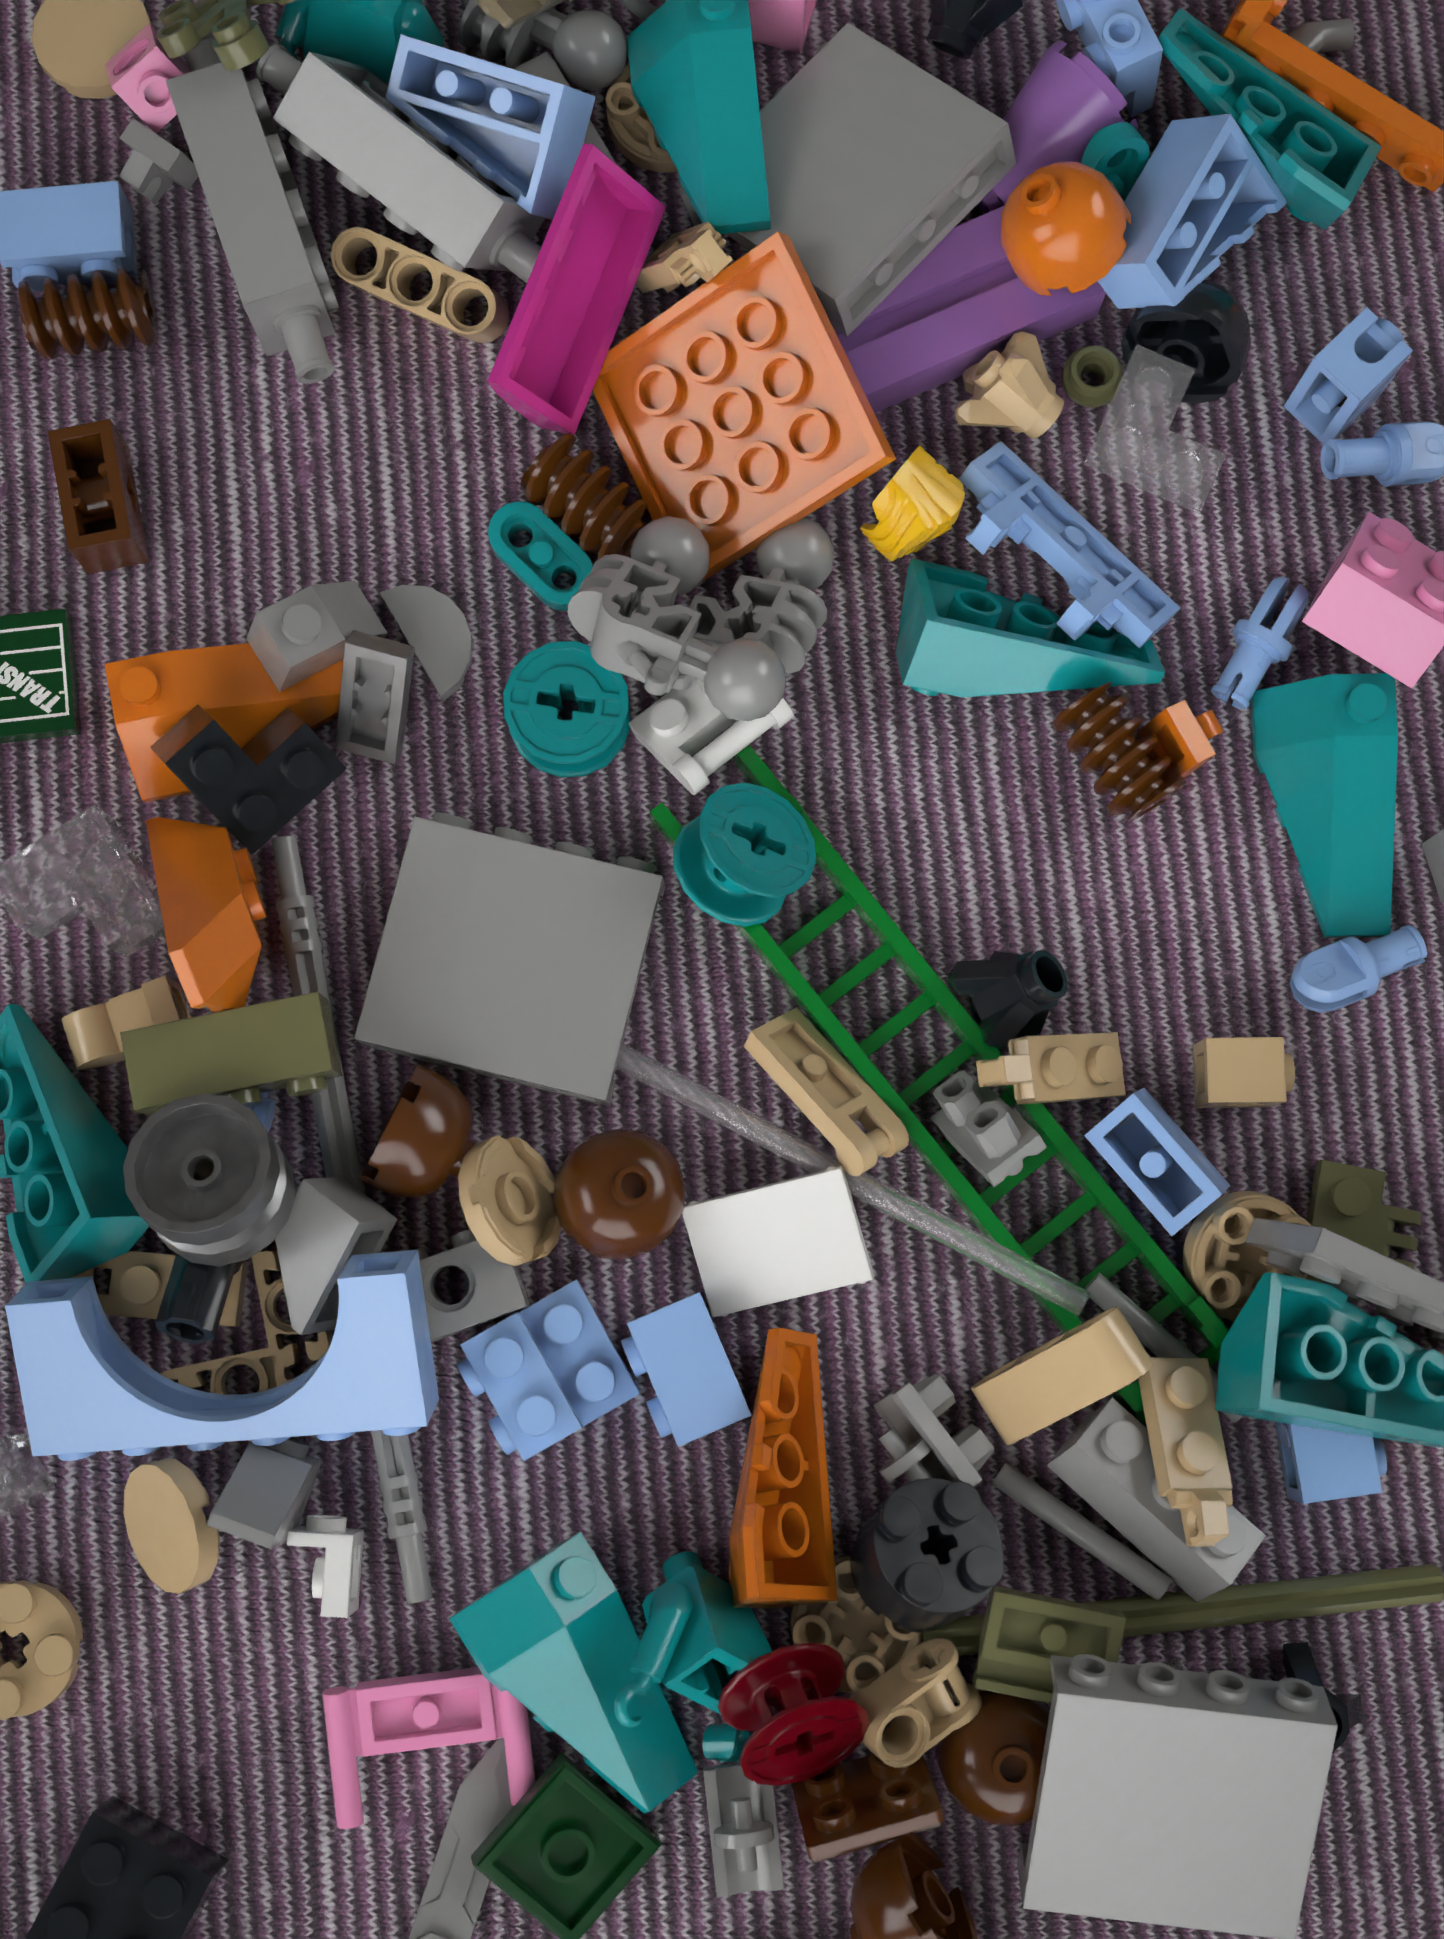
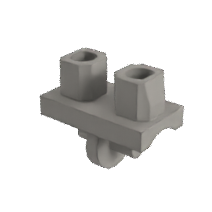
M964 1070L957 1072L935 1089L933 1094L942 1109L930 1117L937 1131L993 1187L1001 1183L1006 1176L1018 1174L1023 1168L1024 1157L1038 1155L1047 1148L1037 1131L989 1087H979V1081L976 1083Z
M938 1374L932 1375L914 1385L909 1382L887 1393L874 1404V1407L890 1427L888 1431L878 1438L892 1456V1459L879 1471L886 1482L896 1479L903 1473L910 1482L924 1478H937L951 1482L963 1481L974 1487L983 1480L977 1471L994 1452V1447L981 1429L973 1424L963 1427L952 1437L948 1434L937 1417L956 1401L954 1393Z
M740 1763L703 1767L717 1898L749 1891L784 1890L773 1785L757 1784L746 1778Z

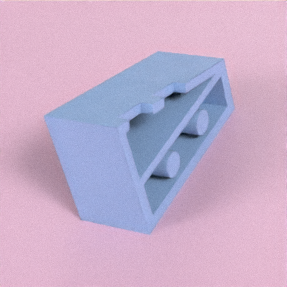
M402 34L400 35L385 99L439 142L451 147L473 165L472 168L483 177L492 180L517 200L516 203L527 212L548 219H553L583 146L596 96L560 83Z
M1231 114L1172 120L1124 201L1131 213V225L1126 221L1123 238L1127 242V246L1123 256L1098 283L1118 309L1161 305L1175 307L1192 289L1221 265L1219 257L1233 244L1245 243L1255 233L1253 226L1267 213H1277L1288 203Z

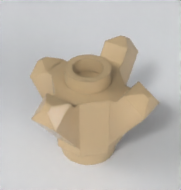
M1023 331L1017 332L1011 337L1001 353L993 350L978 364L976 363L965 369L962 374L965 391L972 394L973 398L960 401L955 409V416L959 425L1009 428L1014 433L1024 432L1031 439H1035L1045 433L1060 415L1064 406V400L1056 394V384L1049 379L1036 335Z

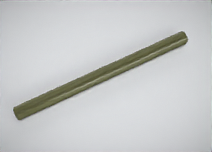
M1425 1564L1228 1586L1199 1602H1196L1183 1591L1165 1593L1159 1601L1148 1595L1085 1602L1083 1604L1122 1611L1126 1617L1123 1637L1436 1603L1444 1600V1577L1440 1567ZM985 1614L960 1616L941 1629L923 1632L922 1641L926 1642L932 1639L944 1638L953 1643L959 1656L979 1654L978 1646Z

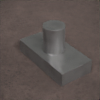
M355 630L352 631L345 642L336 749L396 764L403 751L415 646Z

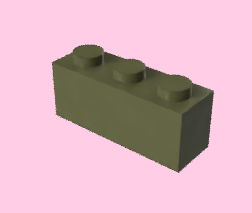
M319 992L120 1032L133 1109L148 1116H151L174 1100L201 1093L229 1096L243 1105L251 1107L262 1103L260 1093L286 1088L288 1097L314 1094L327 1089L325 1079L342 1076L329 1003Z

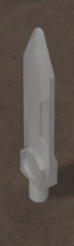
M504 1738L496 1740L459 1786L409 1939H471L490 1881L472 1865L471 1855L514 1807L510 1800Z

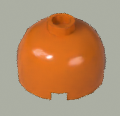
M1058 161L1039 167L1022 179L1010 193L1001 213V245L1014 272L1024 286L1039 295L1052 296L1048 289L1057 290L1067 287L1072 294L1087 289L1105 277L1123 256L1127 246L1123 234L1126 229V221L1131 225V213L1113 183L1103 173L1086 164Z

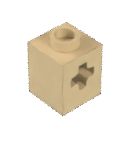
M1284 1037L1205 1038L1193 1045L1195 1108L1274 1107L1287 1102L1286 1092H1291L1294 1087L1295 1066L1291 1053H1284Z

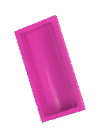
M583 143L487 381L498 396L538 427L565 434L571 432L573 435L576 433L666 210V206L593 144Z

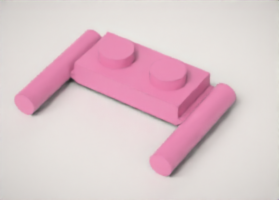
M479 1667L358 1682L354 1688L339 1686L322 1692L336 1823L340 1829H351L364 1823L357 1764L358 1756L366 1757L504 1738L511 1804L515 1806L535 1783L528 1709L507 1690L501 1692L483 1676Z

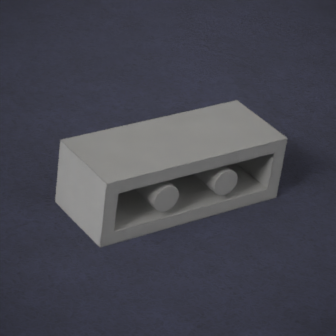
M1114 1398L1109 1399L1083 1419L1047 1464L1056 1475L1167 1576L1172 1578L1196 1602L1230 1586L1266 1537L1235 1507L1229 1506L1227 1508L1230 1535L1227 1538H1223L1212 1547H1187L1180 1509H1171L1167 1497H1159L1147 1428Z

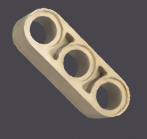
M349 228L339 234L332 245L331 261L338 276L367 294L473 342H493L507 328L509 310L504 298L473 276L462 271H456L440 261L366 228ZM367 247H375L377 252L376 265L369 273L358 276L355 268L358 254ZM429 271L433 280L431 291L422 300L413 301L409 292L411 281L420 272ZM474 297H486L488 302L486 317L478 325L467 326L464 320L465 306Z
M1115 1306L998 1368L974 1384L971 1390L1005 1445H1010L1127 1386L1148 1372L1154 1366V1363L1119 1307Z

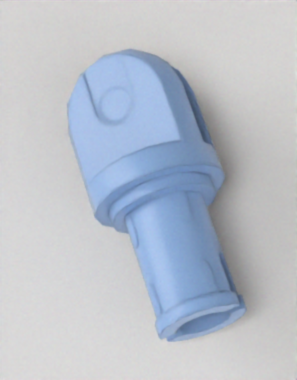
M1428 421L1390 423L1380 426L1372 438L1329 439L1328 442L1324 443L1321 451L1320 460L1323 474L1329 480L1374 475L1379 483L1386 487L1426 484L1435 481L1444 475V427L1440 423Z
M1274 578L1249 620L1239 619L1232 630V634L1236 637L1234 641L1238 647L1218 682L1212 687L1211 693L1227 703L1233 692L1231 699L1234 700L1232 706L1235 708L1246 710L1250 704L1251 697L1270 664L1287 661L1294 649L1288 642V639L1308 603L1309 592L1305 586L1299 584L1272 629L1267 628L1285 596L1290 578Z
M1406 925L1397 931L1367 943L1351 936L1308 952L1297 961L1292 972L1290 988L1294 999L1305 1009L1324 1013L1336 1011L1373 996L1378 990L1381 978L1425 962L1424 958L1427 957V949L1424 939L1415 927Z

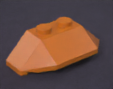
M163 817L146 820L168 953L190 1007L196 1009L208 1007L212 1012L245 1007L262 947L256 921L267 917L257 887L259 885L258 878L247 848L235 851L226 827Z

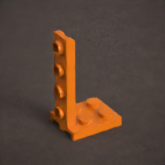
M1288 0L1239 1L1220 36L1380 145L1382 148L1376 158L1399 171L1401 177L1407 182L1425 187L1433 193L1444 183L1443 130L1272 26L1273 18H1277Z

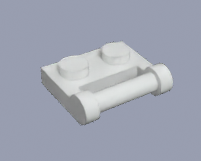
M695 680L687 689L676 690L673 688L669 693L665 694L629 722V725L635 737L691 794L696 795L710 783L708 776L773 726L776 729H780L794 715L787 702L782 698L777 707L765 717L751 721L728 719L712 705L704 691V682Z

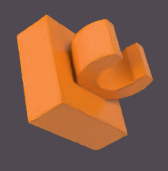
M1183 700L1165 708L1137 731L1136 734L1139 738L1152 735L1157 736L1159 740L1148 755L1151 760L1170 756L1172 762L1161 775L1163 781H1168L1181 777L1186 778L1215 756L1216 753L1208 740L1222 734L1224 730L1212 710L1195 717L1186 700Z

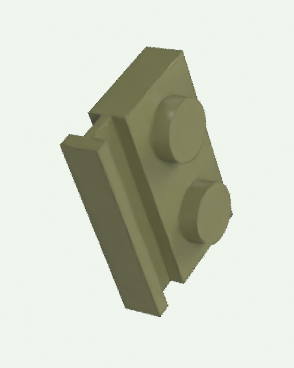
M994 1586L988 1596L978 1646L979 1655L976 1670L973 1671L972 1683L976 1689L1051 1703L1054 1690L1050 1669L1051 1655L1074 1657L1079 1654H1090L1098 1656L1107 1662L1118 1663L1126 1617L1122 1611Z

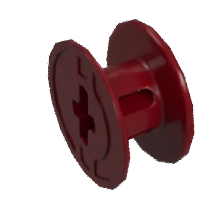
M802 1643L785 1646L756 1658L739 1670L722 1689L717 1706L723 1722L737 1730L755 1731L744 1743L739 1758L746 1778L757 1784L776 1786L804 1781L831 1769L848 1757L863 1741L870 1724L865 1707L851 1698L832 1696L840 1687L846 1671L841 1653L825 1644Z

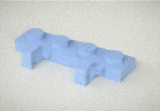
M1002 441L970 462L960 476L959 480L975 495L979 502L976 508L982 513L979 523L965 539L984 555L990 546L996 547L1008 535L1018 545L1022 542L1027 548L1037 552L1051 565L1070 587L1068 592L1076 598L1056 623L1074 641L1098 621L1107 630L1113 627L1140 648L1180 610L1181 607Z

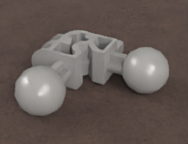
M462 0L465 10L459 24V42L464 47H473L481 43V54L489 61H498L506 56V66L513 69L529 61L541 44L553 51L554 61L565 79L573 87L588 91L609 87L623 73L628 56L627 38L621 26L606 12L589 8L566 16L557 11L556 7L553 6L507 29L499 21L489 17L481 9L477 0Z
M670 516L653 520L639 530L631 548V558L611 554L604 555L595 562L591 573L584 578L579 591L572 596L568 604V617L578 633L591 641L590 652L598 665L609 671L622 673L645 683V690L655 696L663 695L666 692L669 693L681 673L704 682V691L712 705L728 719L751 721L765 717L777 707L785 692L786 668L773 649L761 640L747 638L726 642L719 648L694 639L702 613L681 604L674 605L677 596L691 592L703 581L708 572L710 564L709 544L696 526L686 519Z
M804 517L798 522L789 524L765 538L758 545L756 555L757 567L763 578L739 576L732 590L736 603L735 608L724 612L716 598L695 595L689 608L702 614L694 639L719 648L726 642L739 638L761 640L777 653L786 668V673L800 671L806 662L805 653L810 651L817 640V629L821 628L827 619V608L823 600L813 590L819 587L832 572L834 547L830 537L820 523ZM681 673L673 688L676 690L687 689L693 681L698 679Z

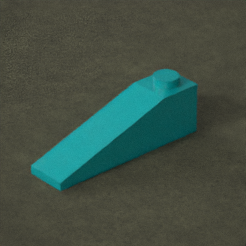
M667 0L627 36L632 94L639 107H644L654 126V135L662 150L666 149L679 172V181L702 223L709 221L715 231L720 234L771 229L748 0Z
M1179 8L1158 37L1164 55L1212 116L1232 115L1288 202L1286 207L1290 213L1302 221L1313 222L1323 230H1326L1351 204L1382 147Z
M911 558L907 569L895 653L903 685L910 686L921 694L937 696L943 693L964 698L1098 688L1108 682H1112L1110 687L1154 684L1161 683L1165 671L1154 643L1150 639L1138 648L1127 636L1120 634L1113 627L1107 630L1096 621L1084 634L1074 641L1056 624L1060 619L1057 614L1041 605L1043 599L1024 592L1021 601L1017 602L985 590L989 581L986 577L970 571Z
M1387 673L1329 674L1255 691L1250 699L1253 756L1260 774H1265L1277 805L1274 809L1281 828H1286L1299 862L1298 872L1324 938H1346L1351 936L1355 938L1383 937L1390 934L1398 756L1395 678Z
M8 1004L0 1014V1119H3L5 1131V1154L0 1156V1178H12L17 1211L6 1215L8 1235L26 1284L31 1281L72 1278L127 1253L149 1228V1225L140 1217L126 1195L123 1165L128 1152L127 1146L21 1005Z
M1267 1272L1262 1275L1221 1343L1215 1411L1272 1422L1444 1448L1443 1354L1435 1349H1424L1398 1333L1396 1331L1398 1326L1381 1316H1371L1347 1301L1348 1295L1330 1284L1274 1272Z
M581 1532L552 1546L449 1618L483 1676L501 1692L507 1690L535 1714L533 1719L548 1732L555 1731L582 1754L585 1764L641 1812L648 1813L699 1773L659 1683L652 1682L646 1696L636 1693L629 1701L628 1715L629 1717L640 1716L641 1722L639 1725L626 1727L616 1718L614 1712L615 1698L619 1690L625 1684L633 1682L636 1676L629 1668L640 1640L616 1587Z

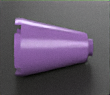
M1055 42L1045 51L1003 117V120L1009 124L1017 164L977 204L985 214L1005 206L1008 196L1020 181L1039 167L1058 161L1081 163L1084 151L1090 139L1097 131L1111 124L1124 122L1119 112L1128 103L1120 91L1080 51L1071 60L1061 54L1067 45L1065 42ZM1134 118L1129 124L1133 125L1138 131V123L1136 118Z

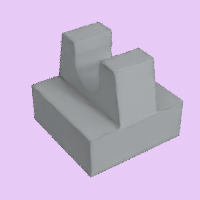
M132 118L119 138L132 150L119 177L155 205L174 182L189 191L198 178L194 163L182 151Z

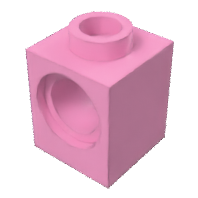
M149 23L117 52L105 66L111 88L154 133H158L177 115L165 80L192 72V70L180 56L168 58L157 38L158 32Z

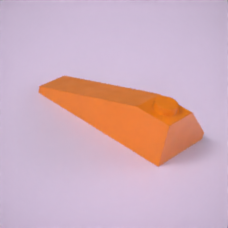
M249 643L165 651L104 664L115 726L141 800L146 803L192 793L150 747L197 704L221 726L241 749L286 708L291 710L314 730L338 716L344 659L281 692L276 688Z
M780 1327L768 1329L729 1536L730 1564L728 1575L732 1587L733 1607L775 1609L838 1601L816 1334Z

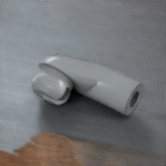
M1351 18L1308 22L1295 27L1288 36L1316 53L1350 50L1354 42V26Z

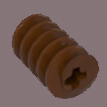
M125 267L118 268L116 287L110 288L101 271H94L91 290L89 291L83 289L76 274L68 275L67 294L59 293L51 277L44 278L42 297L39 298L34 296L27 281H21L18 284V303L25 336L33 351L38 349L40 354L47 360L58 357L61 345L71 356L82 354L85 340L96 353L107 350L110 337L119 349H127L131 347L134 332L144 346L155 344L158 333L157 313L150 282L144 269H142L140 283L134 284Z
M571 432L564 434L535 457L525 471L520 487L526 488V498L533 505H544V514L553 522L562 521V531L570 538L580 537L579 547L587 555L598 553V559L604 555L611 554L630 558L632 544L639 530L650 523L644 524L640 521L648 505L647 502L641 498L626 508L623 502L630 489L629 485L622 482L608 491L605 485L612 473L611 469L605 465L590 475L587 469L593 460V452L586 449L572 458L569 453L575 444L576 437Z
M1108 682L1081 697L1059 713L1053 721V727L1058 732L1077 729L1067 742L1069 752L1078 753L1090 750L1081 762L1080 769L1085 774L1104 771L1094 784L1093 789L1097 795L1117 792L1116 796L1107 806V811L1110 816L1131 813L1124 823L1127 824L1175 795L1184 786L1186 781L1183 777L1168 781L1162 780L1160 776L1172 762L1170 756L1153 760L1148 758L1147 754L1159 739L1156 735L1139 739L1135 738L1133 733L1145 718L1142 714L1123 718L1120 712L1132 697L1129 693L1109 697L1106 691L1112 685V682Z

